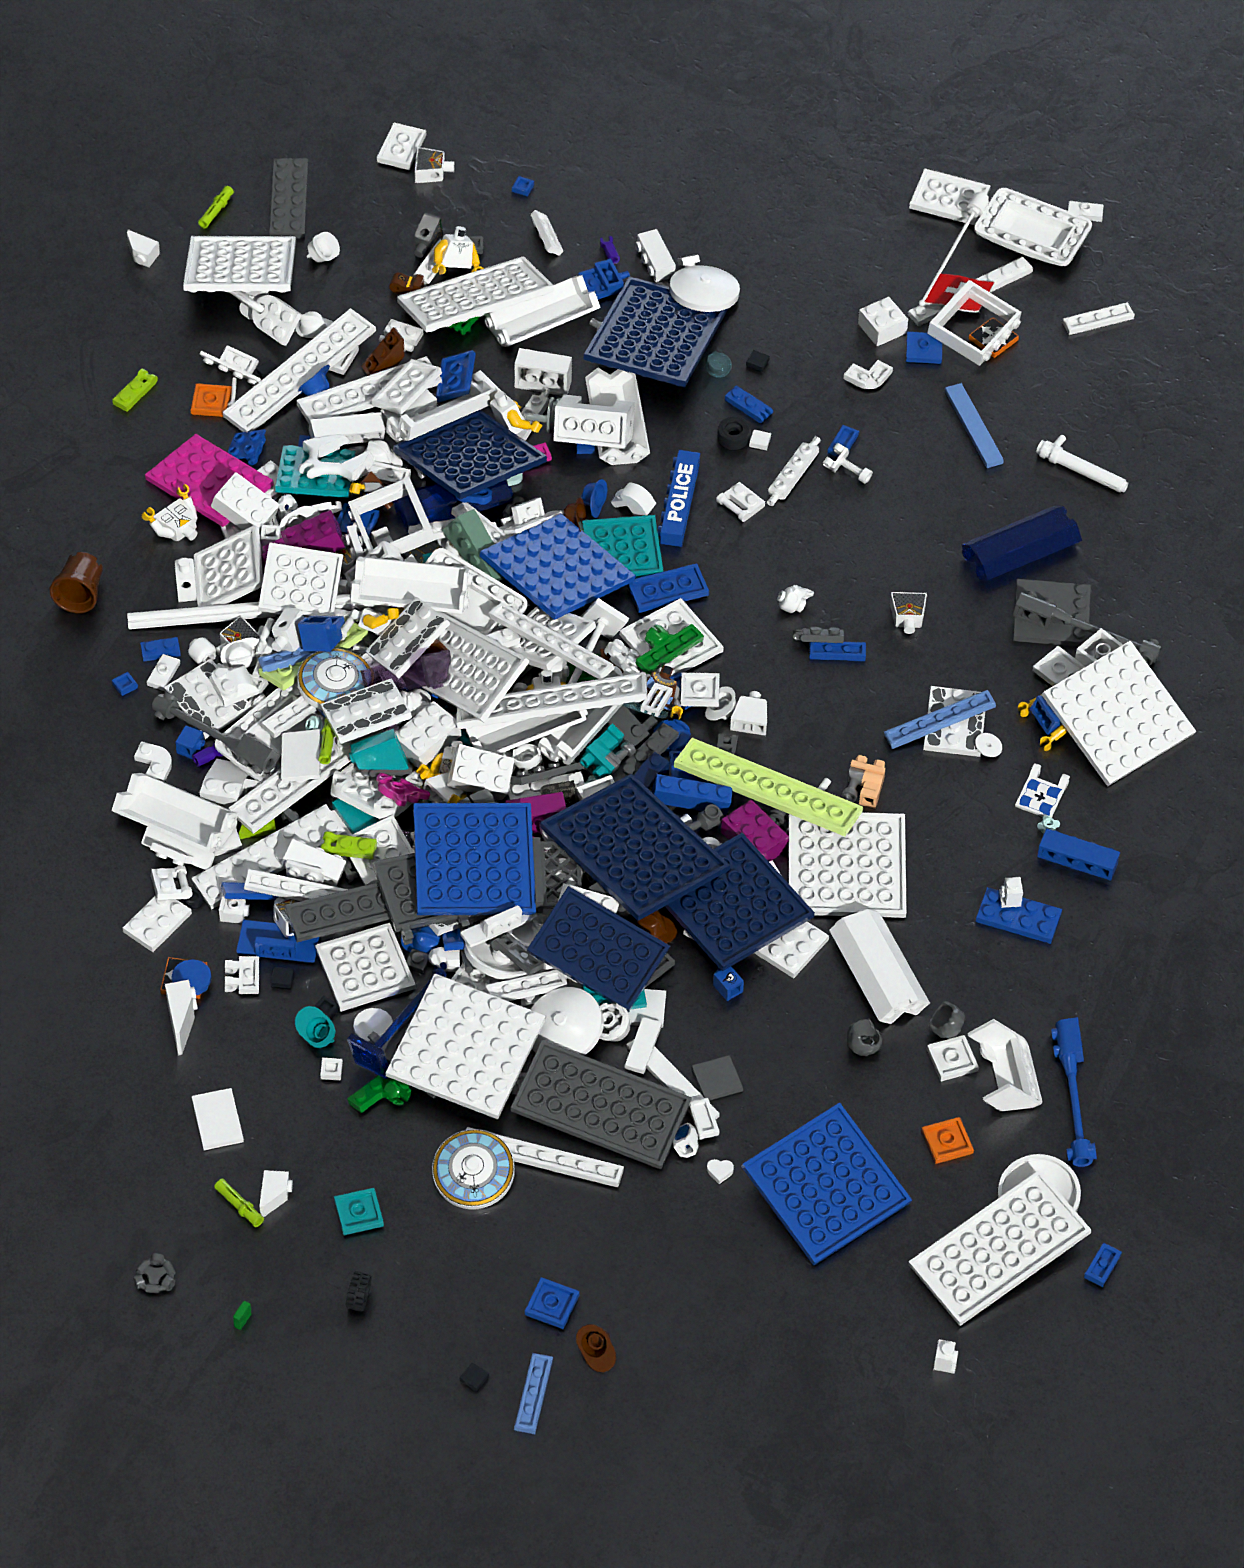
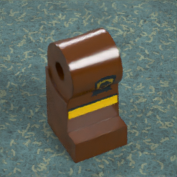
M395 273L389 288L392 292L400 295L424 288V275L417 274L416 277H412L402 273Z

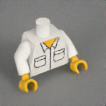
M183 485L185 493L181 492L180 487L177 488V494L183 497V500L179 498L156 515L151 507L146 509L150 516L146 512L142 513V519L150 521V526L158 536L171 538L174 541H179L185 536L189 540L196 538L198 533L195 529L197 528L196 521L198 517L192 498L188 497L187 494L189 492L188 485Z

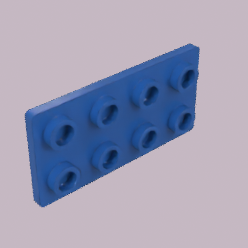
M243 920L237 954L314 963L317 953L315 945L319 943L320 937L296 942L294 935L286 938L276 923Z

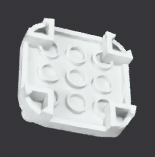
M356 763L349 764L341 772L336 770L333 774L330 794L366 814L379 818L380 821L391 815L394 818L413 804L407 802L406 806H399L393 799L384 796L378 790L377 777L362 776ZM416 770L412 774H405L403 776L391 775L393 776V781L400 782L401 778L414 786L423 789L424 783Z

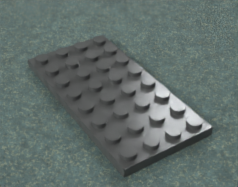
M542 1040L511 1106V1111L662 1169L692 1097Z

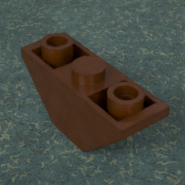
M395 327L390 330L361 365L368 376L396 367L405 357L404 339Z

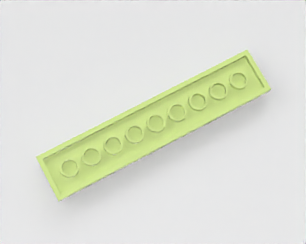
M691 738L674 761L675 768L714 784L731 787L734 792L842 836L847 835L863 812V806L694 738Z

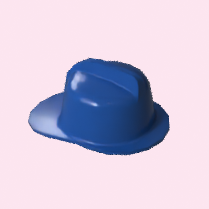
M330 365L324 366L312 378L301 385L298 392L302 391L300 394L310 396L328 390L329 383L325 375Z
M600 479L597 482L588 483L581 495L584 505L590 507L591 514L595 519L598 518L607 497L606 481Z
M429 926L411 929L414 937L412 944L404 945L401 935V944L408 952L415 949L429 954L432 949L443 947L441 935L437 936Z

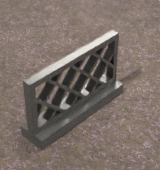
M533 837L536 913H543V909H554L558 901L547 902V898L553 894L559 899L560 894L556 890L563 886V883L570 878L577 882L575 887L582 888L581 866L563 851L555 841H540V837ZM544 848H553L556 852L550 856L544 851ZM559 854L566 858L561 864L554 859ZM550 862L557 866L552 872L545 867ZM569 862L576 866L572 871L564 867ZM560 870L567 874L562 880L555 875ZM551 878L558 883L553 888L546 884Z

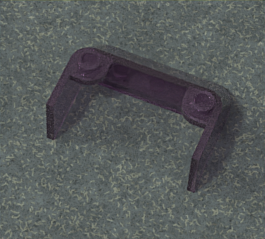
M446 649L421 655L399 679L382 665L361 670L364 688L391 678L399 692L427 686V688L432 687L433 689L444 687L443 683L447 682L451 660L450 650Z

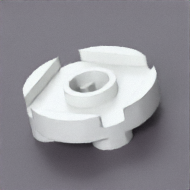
M615 639L605 647V654L609 653L611 656L609 660L619 668H621L620 665L625 661L630 666L638 667L635 662L640 655L636 650L624 646L621 640Z

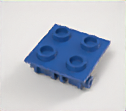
M266 430L235 433L227 453L237 459L246 458L250 465L256 464L266 442L264 435Z

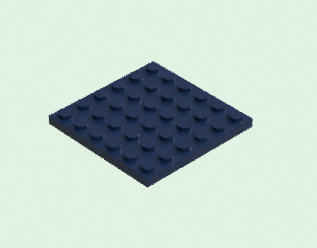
M481 410L393 446L394 453L460 500L547 462V455Z
M743 833L713 849L730 865L729 871L665 906L721 971L726 970L814 918L815 912Z

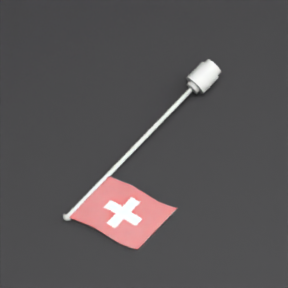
M977 192L970 200L966 208L970 216L926 294L919 301L920 306L927 304L945 307L969 280L988 292L992 289L995 282L980 281L959 275L941 274L972 218L980 217L989 203V198L985 193ZM969 298L958 310L979 312L982 305Z

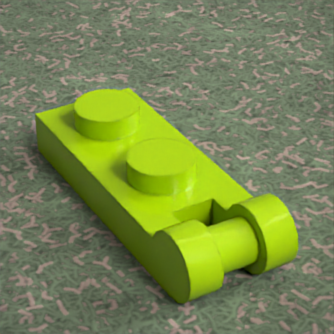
M143 368L140 369L137 376L112 399L113 405L128 412L156 384L158 377L154 374H148V371Z
M324 832V843L321 844L320 848L326 853L374 860L377 839Z

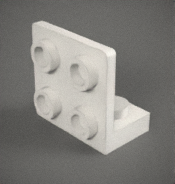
M291 860L286 861L287 877L327 885L324 883V872L322 869Z

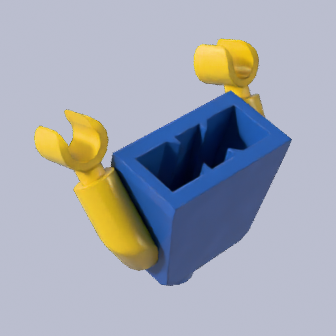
M1039 695L1030 700L1028 704L1026 702L1019 703L1018 711H1020L1021 717H1026L1029 715L1030 709L1045 733L1051 735L1050 737L1044 736L1040 740V746L1043 743H1048L1044 747V751H1048L1051 749V742L1060 739L1067 733V730L1043 696Z

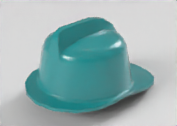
M308 1006L298 1012L295 1018L296 1030L310 1045L315 1048H322L335 1041V1026L332 1020L320 1009Z

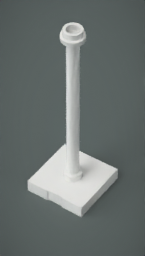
M598 598L581 615L583 618L595 621L596 628L585 649L592 652L600 635L611 640L627 624L629 618ZM576 667L568 683H577L583 670Z

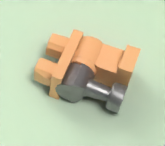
M858 755L856 760L851 762L848 777L849 785L843 790L842 798L850 802L856 801L858 796L856 788L860 785L863 788L860 793L859 805L876 809L885 778V762L877 759L874 765L867 764L868 758ZM864 797L870 798V799H874V800L871 801V802H868V801L865 800Z

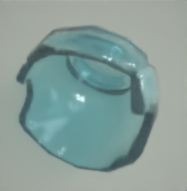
M715 351L708 355L705 368L712 377L722 378L731 372L732 362L724 353Z

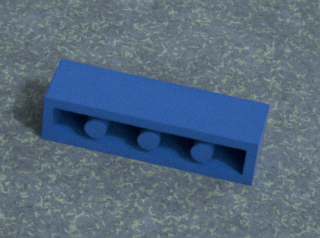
M657 774L652 788V793L665 805L704 811L708 805L713 804L719 807L723 815H727L731 805L732 788L728 786Z
M1046 828L1039 845L1037 857L1111 881L1118 865L1120 852Z

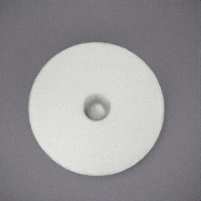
M982 733L977 736L975 745L980 753L988 757H996L1001 753L1002 743L995 735Z

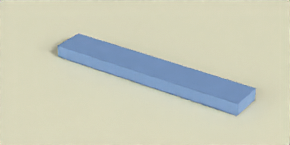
M962 383L945 387V393L986 468L1003 464V457Z
M986 690L884 732V736L891 748L894 749L995 708L996 703L989 691Z

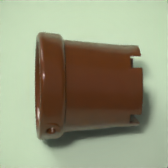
M77 552L76 556L70 555L61 573L54 578L49 587L50 596L60 608L72 613H85L94 608L98 599L97 589L103 572L102 564L99 566L96 563L97 558L84 552Z

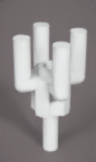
M268 618L265 626H260L257 632L261 639L254 654L257 660L259 657L277 653L272 648V643L275 639L269 637L275 622L272 618ZM259 661L253 671L254 677H260L258 671L261 668Z

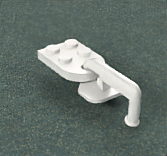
M229 292L241 300L240 312L242 315L253 320L260 330L277 342L287 346L302 316L301 313L278 297L268 295V292Z

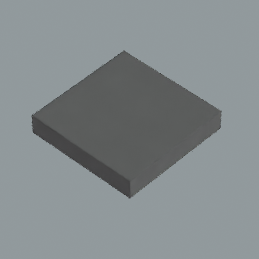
M730 1055L692 1065V1072L704 1098H708L709 1101L743 1091V1086Z

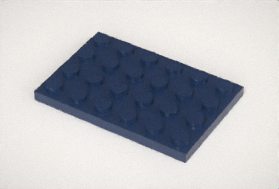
M568 886L527 948V953L613 1004L624 1007L629 1012L667 954L670 945Z

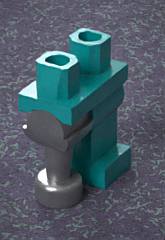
M612 723L599 738L586 748L584 755L580 759V764L585 768L593 764L596 769L592 774L598 780L610 775L612 776L617 771L621 761L626 756L631 757L636 752V749L631 742L625 741L621 745L620 751L616 754L612 752L622 743L624 734Z

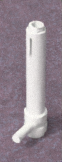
M1060 435L1054 443L1042 440L1038 445L1036 453L1041 458H1048L1054 464L1058 463L1119 493H1124L1128 487V482L1125 479L1064 451L1060 447L1066 440L1064 435Z

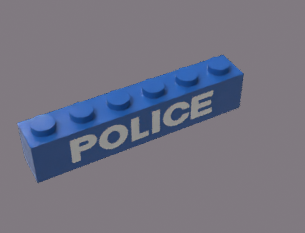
M679 450L678 456L673 459L675 470H671L670 481L672 483L667 486V495L669 497L664 500V508L666 510L661 513V522L663 524L658 527V536H661L660 544L682 547L700 466V453Z

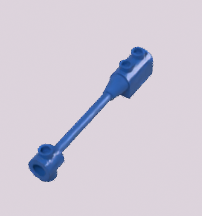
M1078 1017L1059 1020L1051 1031L1053 1041L1057 1040V1045L1053 1046L1055 1058L1059 1057V1060L1062 1062L1069 1083L1076 1140L1071 1142V1148L1067 1149L1068 1161L1072 1160L1073 1165L1077 1167H1085L1092 1164L1093 1160L1097 1159L1095 1143L1084 1139L1076 1075L1077 1062H1084L1079 1021Z

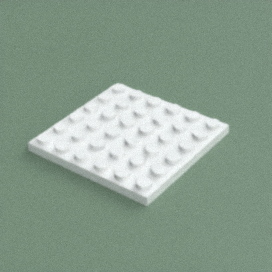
M191 236L183 284L184 291H260L263 293L269 291L281 293L290 291L296 237Z
M1131 641L1042 693L1043 698L1107 787L1196 732Z
M861 813L846 836L789 814V885L815 912V915L849 916L870 909L879 912L882 917L906 918L905 814Z
M434 974L386 1071V1076L498 1119L545 1022L546 1016Z

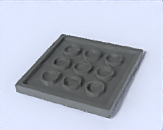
M1017 579L1015 606L1022 592L1033 591L1037 594V598L1042 600L1051 598L1054 601V605H1057L1058 608L1071 615L1072 618L1089 624L1091 585ZM1014 616L1013 641L1079 647L1089 639L1088 631L1072 625L1051 622L1048 629Z

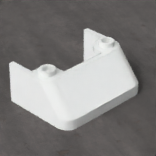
M995 1019L968 1032L970 1038L980 1043V1053L983 1058H987L992 1062L998 1090L983 1097L985 1102L1000 1111L1034 1108L1042 1103L1028 1043L1021 1035Z

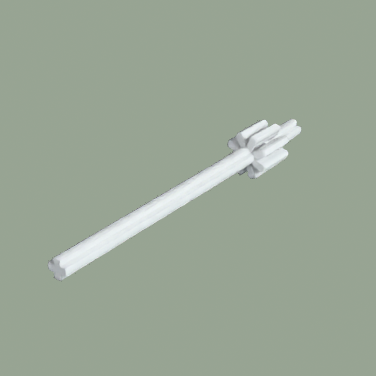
M351 594L337 595L335 608L341 610H353L355 607L364 610L370 607L387 613V609L392 607L351 602ZM259 602L127 613L129 629L232 621L240 616L244 619L275 617L276 613L258 611Z

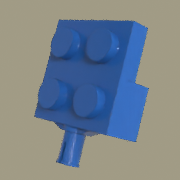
M611 259L594 263L593 269L578 273V276H583L588 292L595 291L597 299L619 294L624 286L622 279L629 278L630 276L628 270L618 273Z

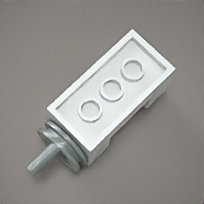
M563 395L562 398H557V400L555 397L550 399L547 415L530 413L525 415V420L546 422L547 432H554V441L625 448L633 437L635 402L617 400L612 407L581 404L582 396Z

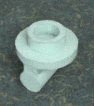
M311 716L305 723L306 730L320 729L321 731L324 727L321 718L317 716Z

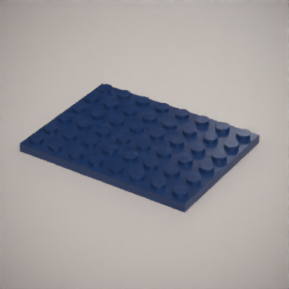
M629 276L586 349L583 360L685 387L728 308L716 312L692 310L675 301L670 294L669 287Z
M632 774L540 822V828L637 921L726 873L730 869V865Z

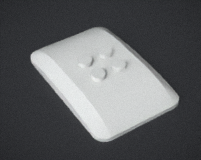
M1001 188L997 190L976 222L974 230L978 235L1018 253L1051 264L1066 266L1072 261L1090 232L1092 222L1085 217L1011 189Z
M444 548L436 549L425 562V564L470 568L473 580L472 585H469L468 608H465L463 614L443 613L483 635L507 628L489 616V612L501 602L522 614L527 609V600L524 596Z
M297 682L284 691L280 688L274 690L223 733L226 736L239 740L245 734L281 755L270 772L265 773L262 771L260 775L251 769V764L248 763L247 767L237 762L238 757L223 742L215 740V748L218 752L257 781L264 782L281 769L282 734L274 739L262 728V722L302 696ZM316 710L284 733L306 731L305 723L311 716L320 717L324 726L325 718L319 710Z

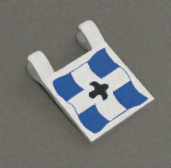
M1034 764L1015 807L1041 817L1048 815L1052 818L1069 784L1070 776L1062 774L1059 784L1056 785L1039 779L1041 765Z

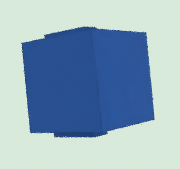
M344 616L304 617L298 623L303 651L331 652L343 638L341 627L345 623Z

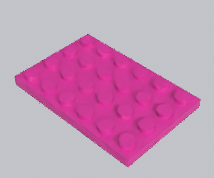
M197 434L193 435L145 474L147 481L176 499L181 498L183 500V497L177 494V488L180 487L181 492L185 493L183 485H188L189 492L187 494L188 497L192 498L196 511L222 527L230 521L214 510L211 504L214 496L235 472L264 493L274 486L272 479Z

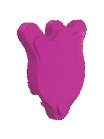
M385 773L377 775L378 790L384 796L393 799L399 806H406L407 802L418 803L419 799L428 800L430 798L429 791L420 789L401 778L400 782L392 780L393 776Z

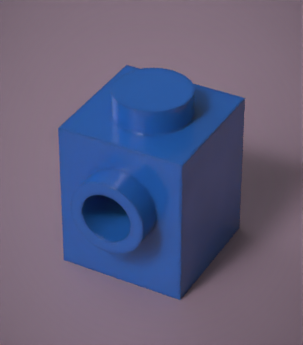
M185 726L175 742L177 754L193 759L192 755L204 748L203 731L195 727Z

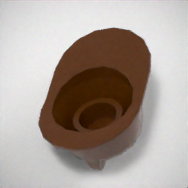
M578 498L576 502L566 506L564 516L575 524L580 532L581 530L584 532L582 520H586V509L582 498Z
M655 911L639 921L635 918L632 920V924L666 944L673 941L676 937V925L670 919L662 916L659 911Z
M588 1324L582 1326L577 1332L576 1343L586 1362L597 1372L609 1371L616 1362V1352L611 1343L609 1333L597 1325Z

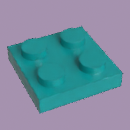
M374 1188L334 1196L343 1235L384 1226Z

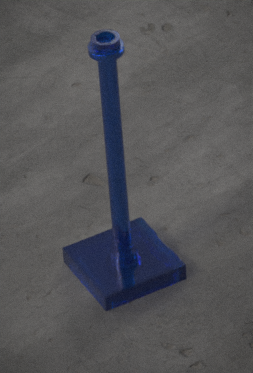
M441 968L432 971L433 976L434 974L443 977L447 976L446 972ZM432 978L375 1044L354 1034L347 1038L356 1064L387 1079L386 1071L389 1066L384 1051L381 1048L420 1004Z

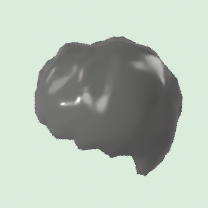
M945 1001L934 1012L928 1025L932 1032L939 1037L952 1038L961 1032L966 1016L956 1005Z
M860 1019L851 1023L848 1028L847 1046L860 1056L872 1055L881 1048L882 1037L870 1019Z

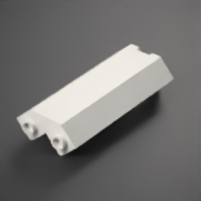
M580 275L555 284L554 292L548 293L545 296H538L530 301H523L514 306H507L498 311L485 313L484 321L498 342L504 347L513 345L601 307L595 291L588 292L583 276Z
M599 368L595 369L585 377L591 405L612 407L617 400L635 402L633 437L625 448L597 446L599 458L611 465L638 463L650 454L636 374L617 369L610 375Z
M488 380L484 381L483 389L475 382L471 383L470 394L459 397L413 418H410L407 414L400 416V421L394 416L388 418L386 432L395 442L409 441L490 406V402L495 399L494 395L498 390Z
M358 557L356 560L355 580L352 583L351 602L407 608L418 597L435 611L463 614L465 608H468L469 605L467 594L469 585H472L473 574H470V568Z
M613 666L614 670L605 678L636 674L638 672L627 667L622 673L620 668ZM622 705L587 709V720L549 734L546 738L543 737L539 741L537 748L551 761L563 760L564 764L570 765Z
M585 709L584 711L552 714L545 717L520 719L488 726L482 725L466 729L473 748L500 754L587 720L586 715H588V712Z
M143 773L132 774L127 792L117 793L112 807V811L207 852H214L220 849L235 829L238 816L236 812Z
M866 909L843 917L829 930L879 1021L892 1024L904 1012L917 1015L930 1004L879 912Z

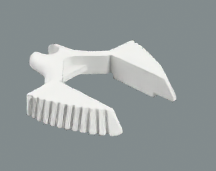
M344 434L327 435L303 441V450L309 454V458L300 464L298 469L302 474L307 472V477L310 479L321 475H341L354 482V480L362 478L368 472L369 468L373 466L375 458L370 451H366L341 464L319 461L320 458L340 449V446L349 442V439Z

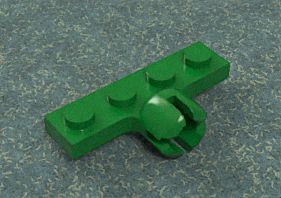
M690 624L674 635L669 634L661 625H654L657 630L651 627L645 637V641L653 649L637 658L635 664L646 674H651L703 641L704 635L693 624Z
M386 1069L347 1098L349 1105L362 1113L381 1098H386L395 1105H402L404 1102L400 1098L408 1101L411 1096V1089L409 1085L387 1077Z

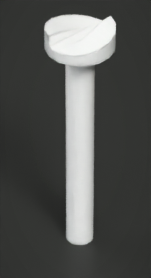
M235 377L232 378L231 402L228 403V407L235 403L237 381Z

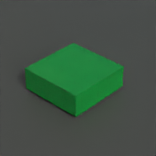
M242 1302L233 1315L235 1328L241 1330L251 1316L250 1303Z

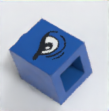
M729 967L724 971L718 969L715 972L713 986L726 1001H729L743 992L744 981L732 967Z

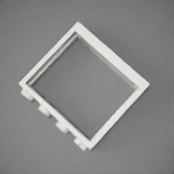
M969 280L933 318L929 324L928 334L980 366L984 361L989 360L994 350L997 351L1004 339L1007 340L1011 331L1019 327L1021 311ZM969 298L1008 321L982 351L943 327Z
M409 477L348 502L351 511H348L351 520L355 519L356 521L353 523L356 532H361V535L358 537L362 547L365 545L367 547L364 549L366 555L373 550V547L359 515L407 495L410 497L423 529L389 544L399 548L400 554H403L436 540Z

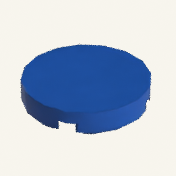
M667 719L658 723L654 728V732L663 723L679 732V737L665 752L682 751L691 740L690 728L685 722L678 719H673V721H668Z
M193 959L179 963L173 969L171 976L172 983L189 980L190 987H194L196 995L205 992L212 980L209 967L200 960Z

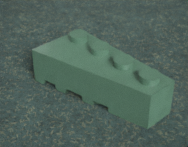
M475 509L457 516L442 530L466 562L497 581L504 579L501 574L479 557L481 550L494 545Z

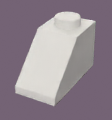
M130 230L127 231L128 246L134 262L150 267L160 254L159 242Z
M264 1170L260 1198V1215L263 1217L287 1201L288 1192H292L293 1180H289V1172Z

